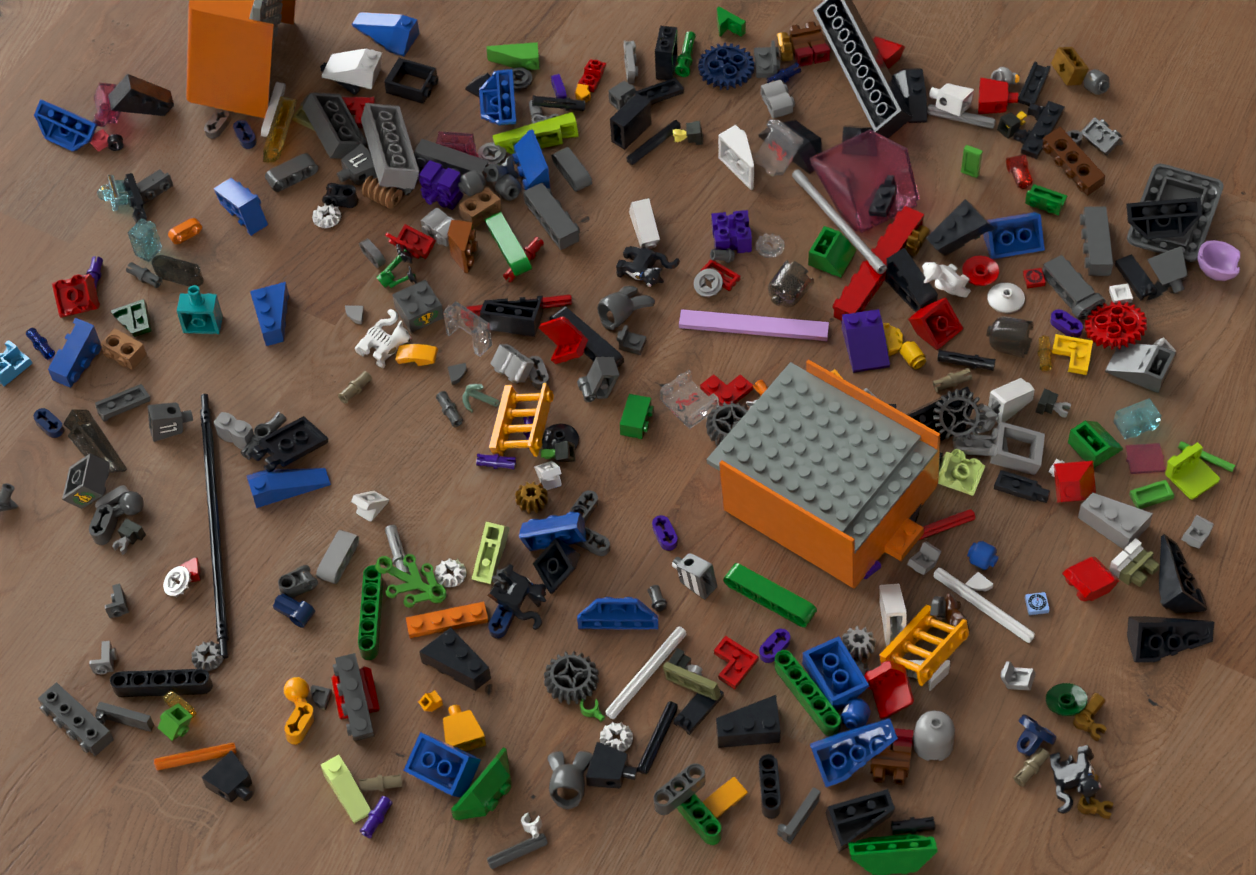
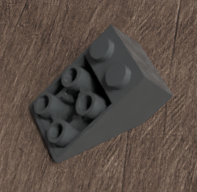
M1128 343V348L1124 345L1121 346V349L1117 347L1105 372L1159 393L1173 365L1176 352L1159 345H1134Z

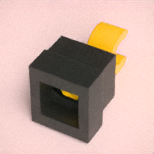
M1023 111L1019 112L1017 116L1011 112L1000 117L997 130L1009 139L1013 137L1017 127L1019 128L1020 125L1026 123L1023 119L1028 115Z

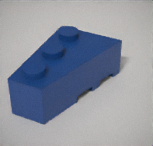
M286 282L250 291L265 345L270 346L284 342L287 302L289 299Z

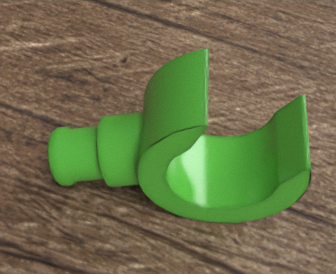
M583 699L581 700L580 710L585 717H595L600 722L605 719V716L599 710L597 699H595V707L591 710L585 709Z

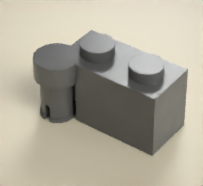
M596 357L587 376L578 379L577 384L579 390L582 391L585 402H592L596 397L597 399L608 398L619 377L614 357Z

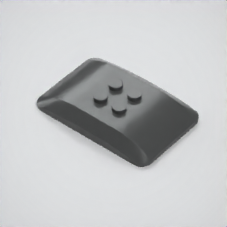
M1156 164L1152 168L1140 202L1200 197L1202 216L1183 237L1146 240L1131 226L1127 235L1128 243L1160 254L1181 246L1185 261H1196L1199 249L1205 242L1224 187L1223 183L1216 178L1166 164Z

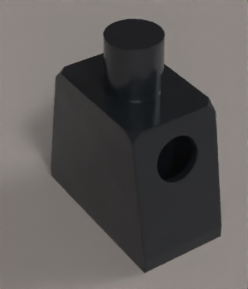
M597 742L586 775L587 786L619 789L624 778L636 780L638 768L628 766V754Z
M232 751L202 776L205 786L228 802H233L238 797L246 802L253 796V791L249 789L253 783L251 777Z

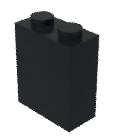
M635 94L610 118L612 143L625 150L651 126V101L646 97Z

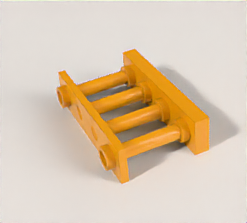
M543 383L541 393L518 394L512 385H505L489 445L493 455L499 454V456H503L507 448H529L533 456L538 457L539 450L542 448V438L550 405L554 399L553 391L550 390L547 383ZM520 401H538L537 408L515 409L516 404ZM535 416L533 424L511 425L515 417ZM531 432L529 440L507 441L510 433Z
M927 604L879 655L881 664L885 661H892L916 672L920 686H923L932 678L938 668L969 636L967 620L963 619L956 627L930 615L931 606ZM931 627H935L950 634L945 639H941L926 632ZM922 639L938 647L933 652L915 646L918 640ZM911 652L926 660L921 665H918L903 657L906 653Z

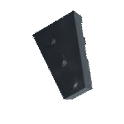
M965 199L926 239L937 251L946 256L965 246L967 242L973 239L976 240L980 238V235L988 231L991 232L995 228Z
M543 295L537 296V299L519 297L520 300L508 301V298L484 300L480 311L481 329H483L484 324L485 330L535 337L543 314Z
M888 789L827 806L825 814L839 853L848 847V843L856 842L893 815L895 807Z

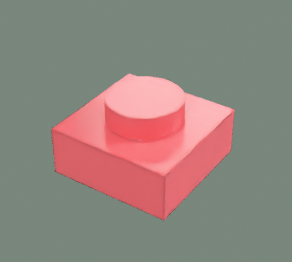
M101 129L94 133L90 143L99 152L108 147L107 138L109 135Z

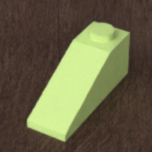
M490 522L485 523L472 580L488 584L492 583V576L495 575L506 545L509 527Z
M340 755L321 764L324 777L353 823L355 824L367 817L371 809Z

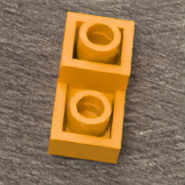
M422 344L399 345L395 360L398 364L414 361L418 366L434 364L438 348Z
M733 777L706 798L703 803L718 819L749 792L736 777Z

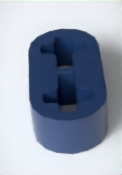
M245 120L236 121L233 124V129L241 146L245 149L253 148L257 142L248 122Z
M41 408L35 411L33 415L35 423L48 436L58 438L64 433L62 422L48 409Z
M500 604L496 607L488 625L490 635L497 639L506 635L515 616L512 612H506L503 617L502 611L506 610ZM499 623H501V629L495 631L494 628H497Z

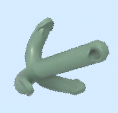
M481 384L466 386V391L462 396L465 408L471 413L473 411L469 402L470 396L495 407L500 405V401L479 392V390L484 388Z

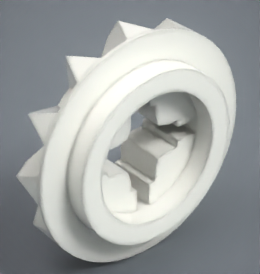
M324 204L322 207L318 206L317 210H313L312 219L318 227L330 228L340 221L341 212L333 204L329 206Z
M451 558L447 561H441V564L436 566L434 572L435 579L444 587L460 585L466 577L464 563L462 564L458 559L452 560ZM447 568L454 572V577L449 573L447 574Z
M178 566L167 574L164 580V591L166 594L174 597L184 594V590L189 588L188 583L192 581L190 579L191 573L188 569Z
M612 722L608 726L605 725L602 732H600V743L622 752L626 751L633 741V733L629 726L624 725L622 722ZM612 733L616 735L620 733L621 741L616 738L613 740Z

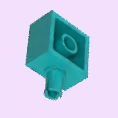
M196 285L190 286L188 293H180L177 314L183 333L220 334L223 314L217 294H200V289Z

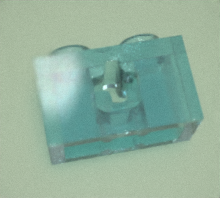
M141 218L128 231V236L134 254L150 262L162 249L156 225L151 221Z
M1149 398L1116 411L1114 424L1124 439L1134 438L1143 432L1153 431L1159 427L1161 414Z

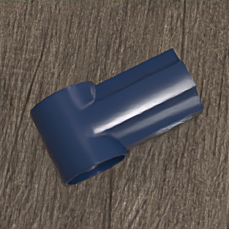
M283 593L276 597L273 604L274 610L289 617L300 628H303L315 613V609L305 601L298 602Z

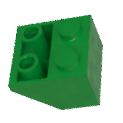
M824 226L809 250L808 266L842 278L857 249L840 231Z
M1085 420L1070 430L1068 444L1085 461H1093L1094 468L1123 450V447L1098 422Z

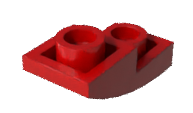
M590 59L584 68V74L578 84L588 85L589 91L595 92L603 76L606 63Z

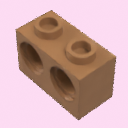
M488 187L459 204L460 216L467 222H473L474 228L483 223L484 219L502 211L500 198Z
M115 328L100 343L105 357L114 359L122 367H128L132 370L147 355L143 343Z

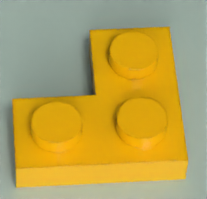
M1055 334L1052 354L1070 357L1068 372L1087 375L1093 341Z

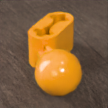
M293 677L286 682L283 689L285 697L295 704V709L284 728L286 740L290 744H299L303 741L314 722L313 707L306 701L310 691L308 683L305 679Z

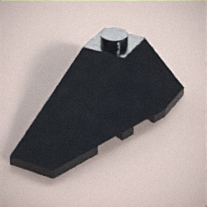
M1163 534L1161 536L1159 593L1162 606L1176 614L1206 611L1207 606L1203 594L1199 588H1195L1192 582L1195 578L1184 566L1186 560L1178 544Z
M1130 616L1128 618L1127 639L1135 663L1157 662L1161 660L1160 658L1169 655L1174 656L1188 648L1193 649L1213 642L1214 621L1150 616Z

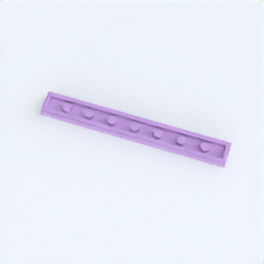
M681 310L679 328L827 341L829 322Z

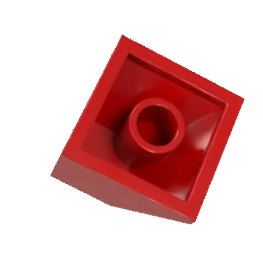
M947 298L940 299L919 309L908 318L916 334L936 350L964 329Z
M1093 461L1053 464L1057 503L1085 501L1092 493L1096 494Z

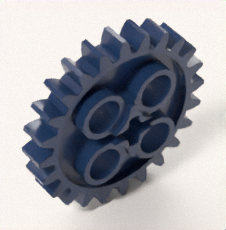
M726 43L723 46L717 44V48L711 46V51L706 49L705 54H701L698 70L702 80H707V85L713 83V88L719 85L720 90L723 86H726L727 90H729V86L736 89L737 84L742 86V82L748 83V79L752 78V74H754L753 56H750V52H745V47L740 49V45L733 47V43L730 46H727Z

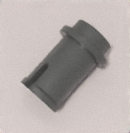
M712 249L710 252V259L713 261L719 260L730 263L735 257V253L731 249Z
M658 585L650 586V589L648 588L647 591L652 600V608L657 612L666 609L667 601L663 598L660 587Z

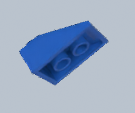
M420 732L403 771L452 796L461 798L469 789L481 759Z

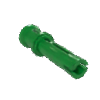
M691 31L686 32L682 53L677 59L678 65L675 68V73L680 77L689 76L691 71L690 66L693 62L691 55L696 34Z

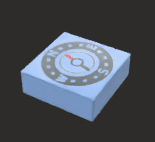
M1045 592L1025 594L1029 615L1049 613Z

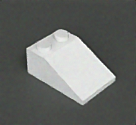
M360 49L331 54L323 71L322 78L372 89L381 70L382 52Z
M734 125L719 134V159L750 190H753L754 163L747 135L744 130H740Z

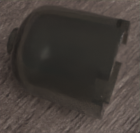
M786 260L768 284V293L771 301L777 306L792 307L796 305L814 284L813 277L809 278L807 275L808 270L799 263L793 261L791 264Z
M1002 316L997 318L992 326H988L986 336L989 337V343L994 350L1024 358L1030 349L1032 338H1029L1030 330H1034V323L1029 320Z

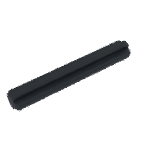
M673 120L626 157V161L630 165H634L673 134L674 129H680V122Z
M672 701L667 702L637 767L639 773L648 774L678 709V705Z

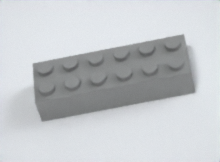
M366 103L361 122L379 185L414 189L419 169L400 107Z

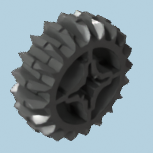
M955 389L954 396L951 391H948V399L942 395L941 399L944 403L936 402V405L941 408H934V412L939 415L933 416V420H940V422L935 424V427L942 426L939 433L942 434L947 431L945 438L948 439L952 434L953 441H956L957 436H960L961 442L964 441L963 435H967L969 440L972 438L971 432L977 436L978 432L975 428L982 430L983 426L979 422L983 423L986 421L985 418L980 417L985 415L986 411H979V409L984 407V404H976L980 398L976 397L973 400V392L966 396L965 389L962 391V395H959V390ZM956 400L964 401L958 408L948 406L949 403ZM969 404L975 409V420L971 419L966 413ZM963 409V416L965 418L961 419L960 417V420L956 421L955 412L959 413ZM944 410L953 418L950 427L944 421ZM960 423L971 425L965 430H955Z
M733 401L729 405L724 402L723 406L717 404L716 409L711 410V414L707 416L706 428L708 436H710L711 441H715L716 446L722 442L748 412L747 405L741 407L740 402L737 405Z
M565 651L563 657L558 654L557 660L551 659V665L546 666L544 685L547 687V692L549 694L552 693V698H558L560 703L566 700L569 705L574 700L578 704V699H583L585 702L586 695L591 697L593 695L592 691L597 689L599 682L598 669L596 664L591 662L589 656L584 658L583 653L577 656L575 651H573L572 655H568ZM569 673H571V676L573 677V683L571 681Z

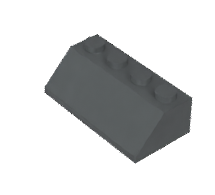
M310 94L303 109L330 158L342 159L360 144L367 147L368 144L340 94Z

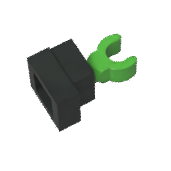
M564 441L555 444V449H542L541 458H555L559 462L575 461V444Z

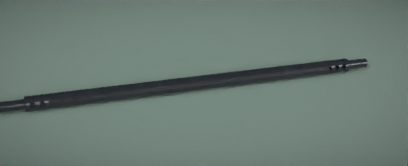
M202 394L200 418L203 437L216 634L221 649L220 656L226 659L228 658L227 641L229 640L226 613L212 411L209 408L208 394Z

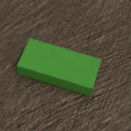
M969 145L964 147L961 173L978 178L981 168L982 150Z
M1167 480L1131 490L1129 493L1136 508L1139 509L1174 499V493Z

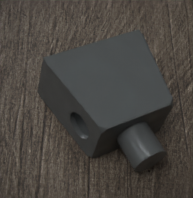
M1181 246L1147 259L1163 286L1171 284L1174 293L1185 290L1181 280L1187 278L1188 273Z

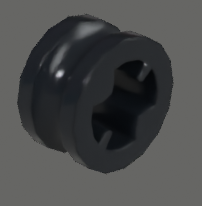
M112 134L107 138L110 150L119 151L124 147L121 135Z

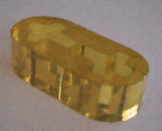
M169 690L162 697L163 701L170 708L179 703L193 716L192 719L197 715L194 708L173 691Z

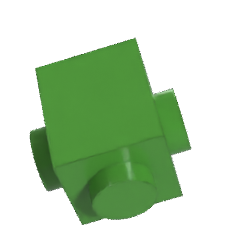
M177 703L162 713L160 716L161 721L157 728L173 741L179 736L183 737L189 731L188 726L193 716Z

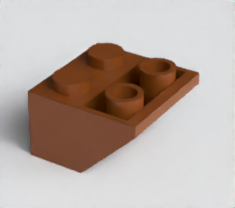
M451 220L447 233L450 254L464 273H468L470 266H473L474 263L473 254L478 249V241H475L476 230H474L473 222Z

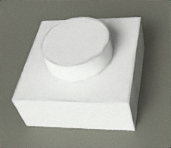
M1128 284L1110 286L1109 293L1114 305H1117L1119 301H1121V304L1126 302L1132 303L1133 297Z

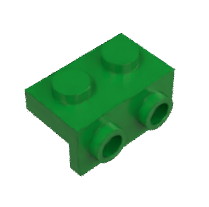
M1033 184L1031 190H1028L1026 194L1025 204L1059 215L1067 201V195Z

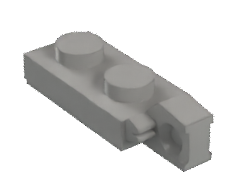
M624 41L627 83L632 84L635 81V76H638V66H635L636 53H634L636 45L634 41Z

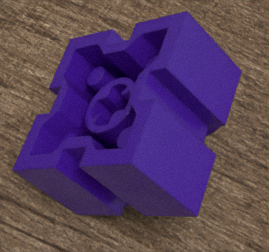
M429 160L419 174L422 198L429 205L438 201L440 206L453 210L464 196L458 186L461 173L451 168L446 170L442 168L441 164Z
M747 210L733 211V214L726 216V212L711 214L715 249L737 250V253L752 252V236Z

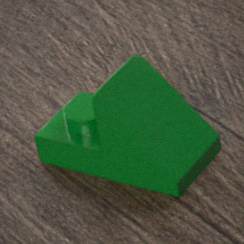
M720 6L717 7L719 37L727 30L742 37L746 33V21Z

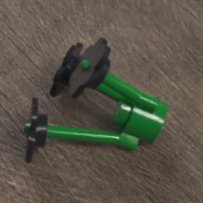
M396 245L397 257L377 276V279L385 288L390 286L392 289L395 285L406 280L417 283L416 274L410 266H408V276L396 281L393 280L396 277L391 271L401 261L413 263L411 261L413 259L412 254L403 245Z

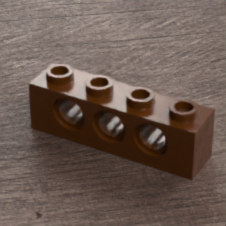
M1061 126L1043 137L1042 148L1044 152L1052 156L1058 167H1062L1066 176L1076 183L1080 192H1084L1088 196L1105 184L1103 172Z

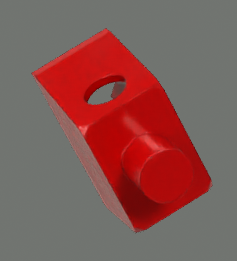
M980 77L978 114L1005 113L1007 103H1018V93L1008 92L1007 82Z

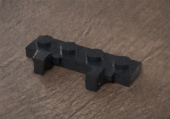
M1048 101L1045 107L1036 104L1029 106L1027 115L1034 116L1037 122L1033 129L1028 130V132L1026 129L1020 130L1017 127L1014 133V140L1020 141L1023 144L1021 154L1034 159L1039 157L1043 150V137L1054 130L1064 112L1065 106Z

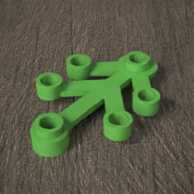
M407 554L403 559V564L405 567H408L411 575L392 566L393 563L389 557L381 556L378 558L375 567L379 573H389L406 582L400 585H389L386 590L387 597L395 598L399 593L416 589L423 591L424 593L417 595L407 594L403 603L408 608L413 607L415 603L430 600L433 603H441L445 600L446 590L441 584H437L431 564H423L420 570L421 574L427 578L428 584L422 582L414 555ZM406 559H411L412 563L407 562ZM424 568H428L430 572H426ZM392 589L395 591V593H390L389 590ZM407 599H411L413 603H409Z

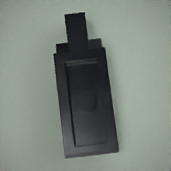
M132 173L126 174L122 185L124 191L128 193L129 206L133 207L134 210L132 217L136 223L146 221L147 216L143 208L144 203L134 175Z
M887 175L885 184L879 186L869 208V216H888L897 195L894 175Z
M1000 470L994 484L995 490L1036 502L1037 500L1047 503L1050 496V490L1042 488L1038 481Z

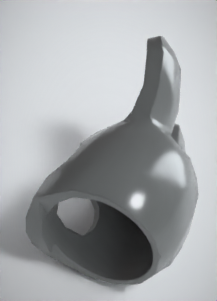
M625 286L619 292H614L602 298L597 309L603 326L608 330H614L626 321L634 310L652 307L655 304V300L648 295L636 296L630 299L631 296L637 294V288ZM608 311L612 312L615 319L614 323L608 320Z
M561 751L548 755L547 759L553 771L549 783V793L559 807L572 809L579 805L585 794L584 772L590 765L592 753L588 751L578 752L573 764H565L564 754ZM561 787L573 788L578 791V795L573 799L566 800L558 795L557 790Z

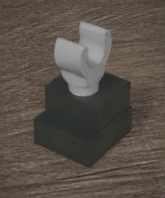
M1044 388L1036 408V413L1041 415L1044 412L1052 414L1054 409L1060 416L1067 417L1068 412L1063 409L1070 410L1071 404L1067 402L1056 403L1059 394Z
M126 518L118 529L121 538L115 541L112 547L116 551L118 547L123 546L120 552L124 555L127 552L129 543L134 544L137 539L142 541L146 536L142 526Z
M677 648L668 662L701 676L703 669L691 664V658L685 655L684 651Z

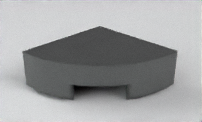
M466 363L448 367L452 385L459 383L466 374Z
M312 685L311 694L314 703L319 708L326 710L332 690Z

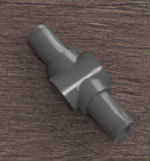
M277 412L268 423L258 424L254 428V436L251 438L250 443L240 451L242 456L250 460L252 455L255 454L252 448L259 445V439L276 431L287 421V418L280 412Z

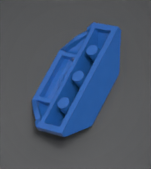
M512 69L496 70L479 89L481 118L497 125L516 124Z
M40 99L34 113L44 138L73 152L91 141L97 124L93 121Z
M632 597L597 598L577 615L578 629H658L659 627L658 616L640 599Z

